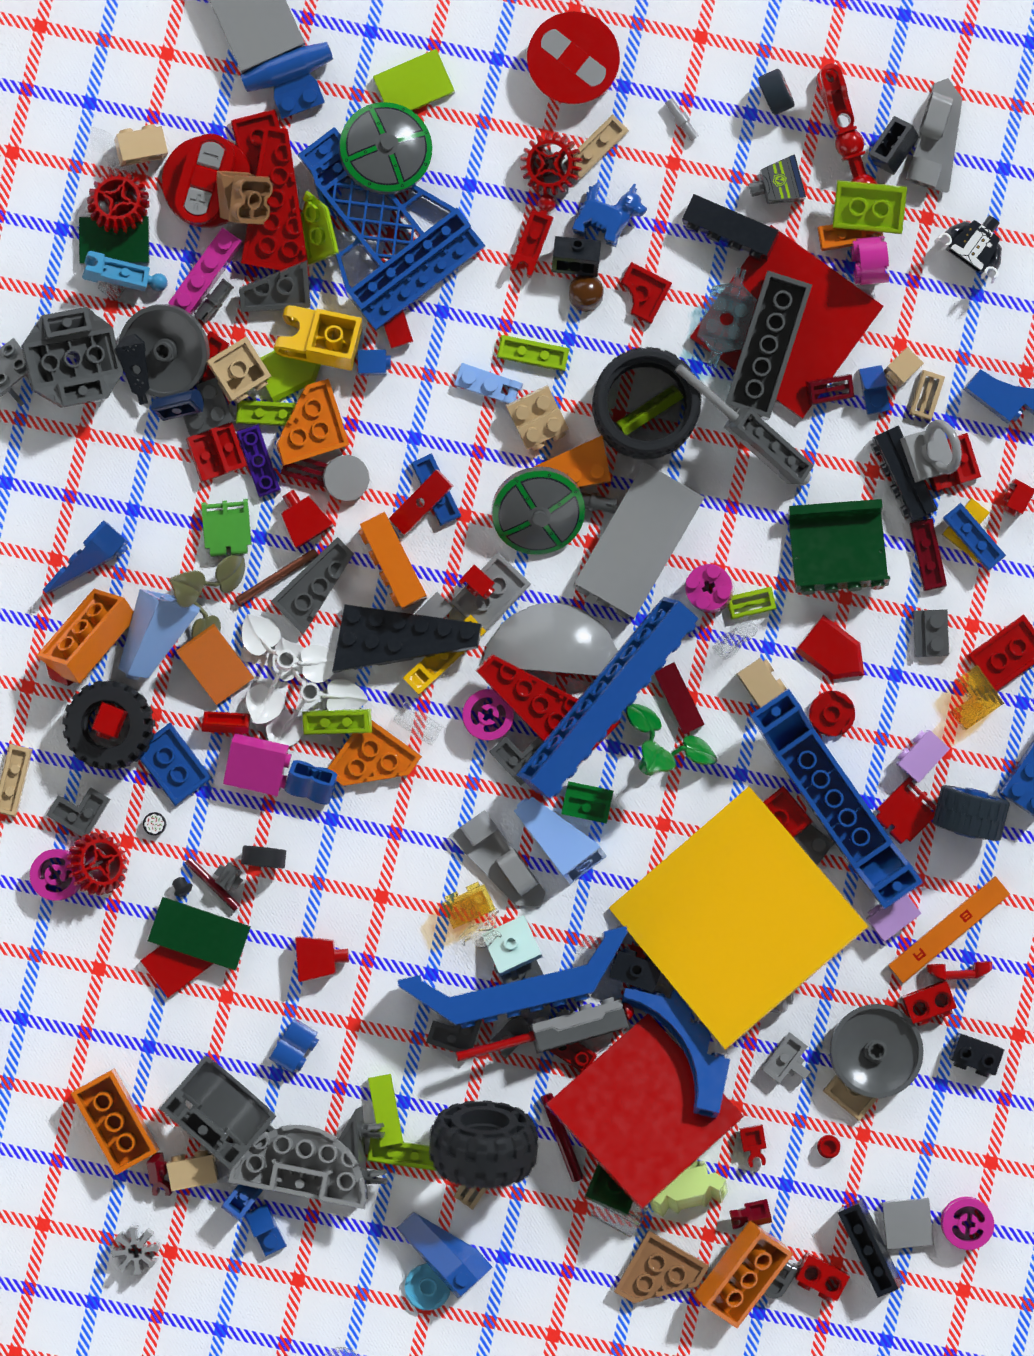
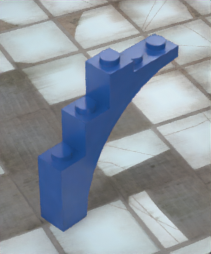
M980 369L963 389L1007 424L1011 420L1015 422L1024 412L1021 407H1024L1034 415V388L1008 384L995 379Z
M638 987L625 988L621 1002L629 1003L632 1007L638 1008L654 1017L670 1031L683 1049L689 1061L694 1080L695 1100L693 1113L717 1118L720 1113L730 1059L725 1058V1055L720 1053L708 1054L712 1033L702 1021L690 1022L692 1009L676 990H673L670 997L666 998L665 994L659 992L649 994L643 992Z

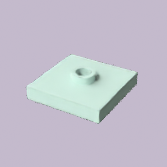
M524 915L482 934L500 976L543 957Z

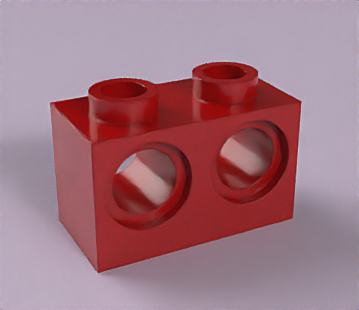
M945 980L901 996L908 1017L913 1024L917 1023L918 1026L931 1022L930 1018L939 1015L940 1018L951 1015L953 1013L952 1009L957 1008L948 982ZM938 994L946 996V1003L943 1006L935 1004V997ZM917 1002H922L925 1006L924 1012L916 1015L913 1012V1006Z
M809 1252L804 1256L800 1268L795 1275V1279L798 1280L797 1285L808 1291L811 1288L819 1292L818 1296L828 1302L831 1299L838 1301L850 1278L847 1272ZM810 1267L817 1269V1274L812 1279H808L804 1275L806 1269ZM830 1278H834L838 1282L836 1288L832 1290L825 1287L826 1281Z

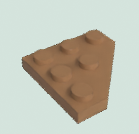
M648 1230L616 1285L614 1292L632 1303H638L646 1299L697 1287L709 1268V1264Z

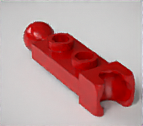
M552 195L540 196L538 199L540 210L532 209L510 266L512 272L516 271L518 265L525 264L528 267L527 277H532L554 217L548 215V212L552 211L556 206V200Z

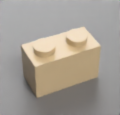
M150 124L136 131H133L132 128L119 131V134H116L114 139L120 167L165 159L168 154L162 126L155 127L154 124Z
M907 347L883 371L886 374V380L892 386L897 385L900 387L924 363Z
M758 658L736 673L759 708L787 690L780 678L775 680L771 674L774 669L768 660L762 661L761 658Z
M208 1150L194 1152V1156L185 1158V1154L172 1156V1161L166 1163L171 1191L217 1183L219 1181L215 1156L212 1153H208Z

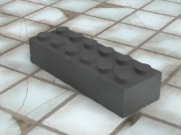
M767 271L725 401L733 410L750 408L761 419L767 421L770 419L812 284Z

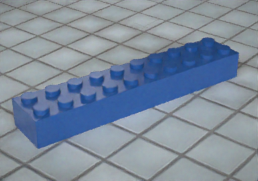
M663 597L517 773V776L536 793L549 799L557 796L561 792L562 785L567 778L570 779L575 775L578 769L577 766L581 761L586 760L591 755L595 744L601 742L606 737L609 727L620 720L623 710L635 702L637 693L649 685L652 680L651 676L655 671L660 670L666 664V658L669 654L675 652L680 647V641L683 637L695 629V623L699 618L679 600Z

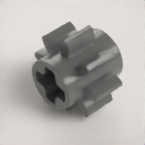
M229 862L226 866L220 864L214 873L218 876L215 882L228 891L232 887L237 889L243 881L239 877L242 871Z

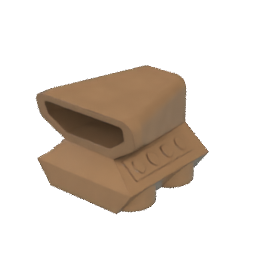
M217 171L220 218L235 223L264 224L270 214V208L267 205V198L271 196L273 191L270 178L254 176L247 172Z

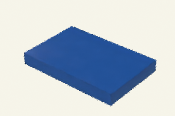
M171 722L154 734L153 740L149 742L150 747L148 751L141 755V762L175 806L213 778Z

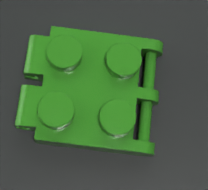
M248 499L229 503L225 500L217 504L201 502L205 549H210V556L227 555V547H231V555L248 554L247 545H252ZM237 506H243V507H244V508H241V509H229V510H228V507H237ZM223 508V510L207 511V509Z

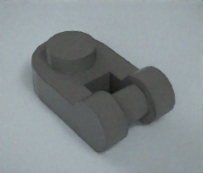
M512 1018L489 1043L500 1041L505 1035L511 1038L529 1033V1025L523 1018ZM518 1046L500 1050V1055L506 1059Z
M787 1262L783 1268L787 1272L786 1276L783 1278L777 1275L765 1291V1294L772 1299L781 1297L791 1284L800 1266Z

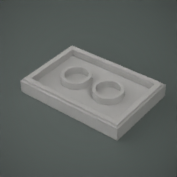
M498 552L481 569L483 573L495 582L493 586L495 591L487 600L480 595L475 597L466 589L467 584L450 602L465 618L471 614L486 632L531 585Z

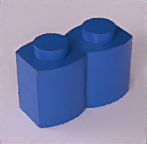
M293 760L288 773L285 791L290 795L302 798L307 797L315 803L327 805L332 798L338 774L327 768L314 767L305 761Z
M294 1018L269 1059L292 1074L295 1069L300 1071L307 1060L303 1057L308 1049L313 1051L319 1041L316 1038L318 1032Z

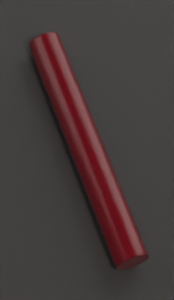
M192 857L185 862L234 912L241 906Z

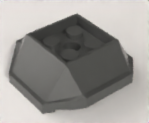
M88 307L42 315L21 345L31 390L61 408L107 399L123 374L122 365L115 349L117 343L113 327L94 314ZM67 355H73L76 358V365H71L67 362Z

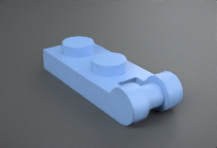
M461 363L454 385L509 404L517 400L518 390L521 391L523 383ZM503 385L510 387L507 395L501 393Z

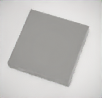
M929 1198L882 1202L887 1250L934 1245Z

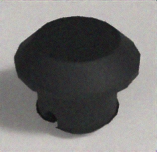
M178 877L172 883L176 890L174 895L178 897L188 894L193 886L191 883H187L185 877Z

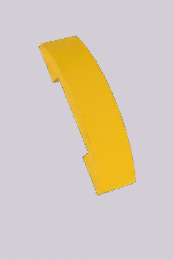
M471 614L464 620L466 622L478 623ZM483 627L481 630L480 637L486 632V630ZM466 651L447 652L425 657L403 679L419 695Z

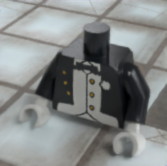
M989 215L982 225L976 220H973L971 223L964 221L951 226L935 239V243L941 241L944 244L941 250H947L980 275L982 274L981 279H984L985 276L991 277L992 281L990 283H994L998 276L1002 247L999 244L1000 238L993 233L1000 224L997 219Z

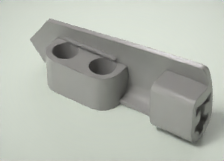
M949 78L936 82L933 85L920 125V137L906 180L911 183L945 193L950 190L963 99Z
M485 810L449 835V838L516 906H542L545 895L544 889L517 851L511 848Z

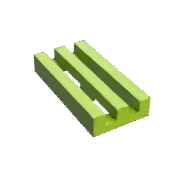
M772 587L733 595L728 604L731 620L776 610ZM767 592L769 595L766 598L733 605L732 603L733 600ZM769 601L771 604V606L745 611L735 614L734 611L735 609L757 605Z

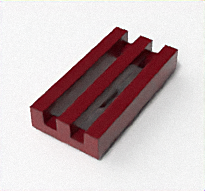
M852 374L806 381L809 405L855 397ZM847 380V384L814 389V386ZM848 389V393L815 399L816 394Z
M310 458L300 460L322 468L327 466V463ZM295 463L284 465L281 470V475L324 487L323 480L319 481L287 471V468L291 467L323 477L324 472Z

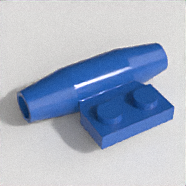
M323 42L298 47L254 66L240 76L247 92L274 87L273 98L281 119L325 103L317 80L309 73L332 61L334 58L328 43Z

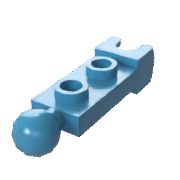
M89 251L86 255L85 264L87 266L82 275L84 280L97 283L98 281H103L144 292L147 284L153 290L160 292L168 285L165 275L156 273L150 276L149 267L104 257L105 254Z

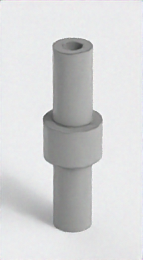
M673 98L669 99L665 104L675 117V123L678 127L683 128L691 141L695 140L699 135L690 124V118L686 112L681 111Z

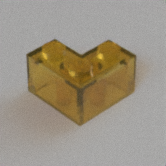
M978 665L971 667L955 679L968 697V699L950 710V713L962 730H967L1004 704Z

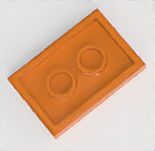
M212 624L176 650L177 654L216 705L254 679L251 672L215 624Z

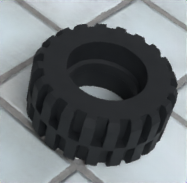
M111 680L93 682L92 685H86L81 688L82 691L80 693H75L71 698L73 701L70 705L67 704L65 708L67 714L62 720V724L65 725L63 736L67 739V746L70 751L75 753V757L85 762L86 765L103 770L126 768L131 766V763L142 758L141 755L148 751L150 747L149 742L153 740L155 734L152 733L153 727H155V719L152 718L153 711L151 706L147 704V699L133 687ZM102 702L116 704L128 712L130 720L128 735L121 744L114 747H102L96 744L89 735V718Z

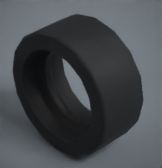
M244 845L241 864L284 869L287 851L284 849Z

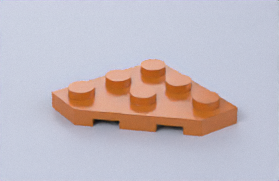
M329 378L304 387L276 442L282 466L349 445Z
M372 720V732L353 733L327 769L337 773L336 781L346 786L407 776L422 756Z

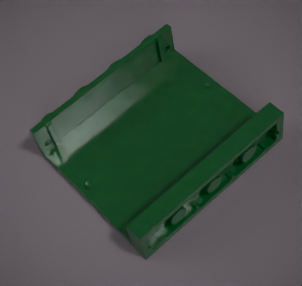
M882 499L789 506L788 522L796 593L801 592L803 595H811L815 591L836 593L839 589H848V591L854 592L860 591L865 587L879 590L889 585L890 576H888L881 515L883 509Z

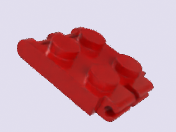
M910 776L877 808L879 813L875 816L884 829H887L891 824L894 826L889 834L899 844H902L906 839L911 842L933 820L936 805L927 797L928 794L925 791L922 792L912 782L913 779ZM907 785H909L919 796L917 797V796L907 787ZM922 800H924L934 811L932 812V811L922 802Z

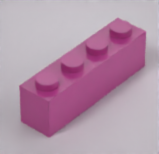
M222 227L170 299L169 305L180 307L193 315L243 246L242 241Z

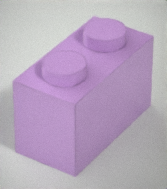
M921 730L913 738L914 745L910 749L905 747L897 756L899 761L896 765L916 783H919L950 749L931 730H926L925 732Z
M906 894L886 909L877 904L867 912L869 916L865 919L881 940L885 942L922 913Z

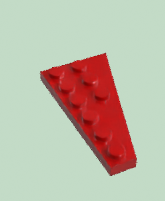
M265 125L256 176L269 177L273 185L272 194L267 198L270 214L264 224L247 225L241 264L281 271L306 261L307 253L288 129Z
M493 654L475 670L543 742L579 700ZM619 720L616 724H614V725L612 724V725L609 727V729L607 730V735H606V737H607L622 721ZM597 742V743L595 744V746L592 748V751H593L601 742H599V743Z

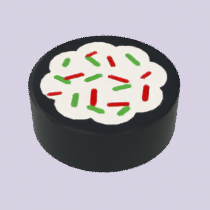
M158 812L149 813L143 820V828L149 835H160L167 826L165 817Z

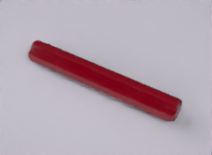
M547 1093L541 1096V1101L571 1181H580L583 1179V1174L565 1126L546 1107V1104L554 1097L552 1093Z

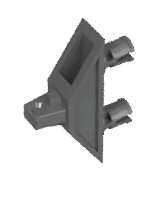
M363 1106L355 1109L338 1140L350 1149L359 1163V1168L365 1181L366 1199H368L367 1184L386 1185L388 1179L377 1177L385 1175L387 1173L386 1169H366L365 1138H384L385 1132L374 1131L383 1128L384 1123L364 1124Z

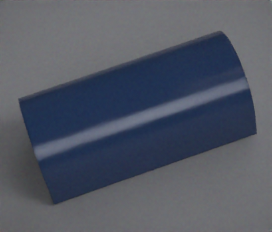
M197 389L153 399L151 409L163 421L203 412L204 403L201 393Z

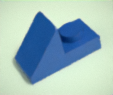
M882 365L858 369L867 415L890 411L886 388L888 383Z
M238 1184L221 1208L240 1221L264 1189Z
M267 1203L246 1213L254 1238H257L265 1257L287 1246Z

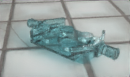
M737 268L732 283L712 286L697 337L711 350L707 366L712 367L713 360L715 359L713 365L715 369H717L722 354L742 350L757 299L742 284L746 270H742L739 278L741 268ZM723 313L731 314L733 317L732 324L728 326L723 325L720 322V316Z

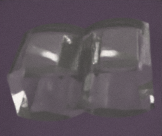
M744 616L731 626L729 632L723 634L715 641L712 649L723 660H727L739 651L743 643L748 642L755 636L759 627L748 616Z

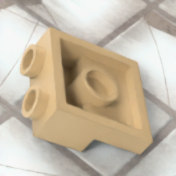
M247 337L206 361L219 381L218 385L229 402L234 400L237 403L241 402L249 396L247 392L255 388L258 391L268 385L266 380L271 377V374Z
M548 385L506 405L527 450L532 448V451L538 450L545 446L544 441L550 438L554 441L559 440L566 435L565 431L569 430Z

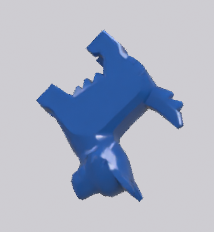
M599 182L589 186V192H586V201L580 207L579 216L575 219L572 228L573 233L585 237V229L592 226L597 228L598 232L602 231L603 234L605 233L604 240H606L607 245L616 247L617 239L632 216L641 217L647 211V208L641 203L640 196L636 194V184H633L629 191L614 206L597 200L600 188Z

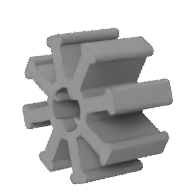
M131 1225L128 1229L131 1234V1240L121 1231L115 1238V1241H119L125 1247H114L111 1251L112 1258L120 1255L127 1256L125 1261L121 1262L118 1266L123 1272L127 1269L128 1263L131 1260L134 1261V1275L141 1274L144 1270L141 1259L149 1265V1268H152L156 1263L157 1258H153L147 1252L155 1251L157 1253L161 1249L159 1241L156 1244L146 1245L145 1241L154 1234V1231L150 1228H147L142 1239L138 1238V1225ZM134 1244L137 1245V1248L142 1249L138 1255H136L135 1251H131Z

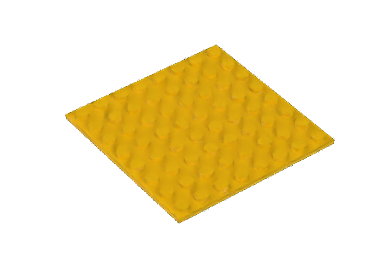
M749 786L609 907L623 926H627L629 934L725 1050L869 927Z

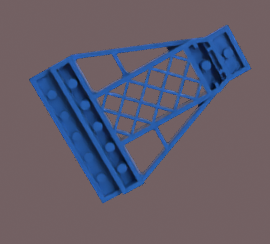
M333 127L300 152L298 157L312 174L319 200L335 212L355 238L352 244L341 252L339 251V254L335 256L347 296L372 328L377 331L483 250L485 244L471 228V224L458 208H454L416 185L411 187L410 190L417 194L404 204H401L394 194H383L382 205L368 203L369 191L359 185H354L352 179L351 184H343L350 177L340 160L339 141L341 134ZM337 187L350 189L349 201L335 199ZM353 189L367 191L365 203L352 201ZM332 190H333V198L329 195V193H330ZM385 196L389 199L393 206L384 205ZM421 197L450 212L426 232L422 231L406 210ZM337 204L348 205L347 216ZM351 205L365 207L363 219L350 217ZM367 207L381 209L380 221L366 219ZM383 211H397L396 223L382 221ZM399 215H401L408 224L399 223ZM351 222L363 223L361 234ZM365 223L379 225L378 237L364 235ZM381 226L395 227L394 239L380 237ZM398 228L412 229L410 241L397 239ZM414 232H415L416 235L418 236V238H416V239L413 241V236H414ZM366 240L377 241L376 253ZM379 242L393 243L392 255L378 253ZM396 244L407 245L395 254ZM361 246L378 268L351 288L341 258L355 247ZM380 258L389 260L383 263Z

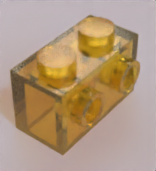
M475 882L467 886V891L460 895L456 891L444 897L446 901L442 902V905L453 929L496 910L485 884L480 885L479 882Z

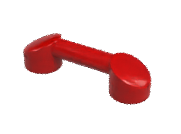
M992 961L973 962L974 970L946 971V964H928L927 972L942 980L977 979L989 973L993 967Z

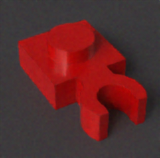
M763 1125L739 1128L743 1152L750 1151L748 1157L749 1166L753 1167L752 1161L755 1157L761 1158L762 1166L765 1165L766 1159L760 1152V1149L767 1148Z

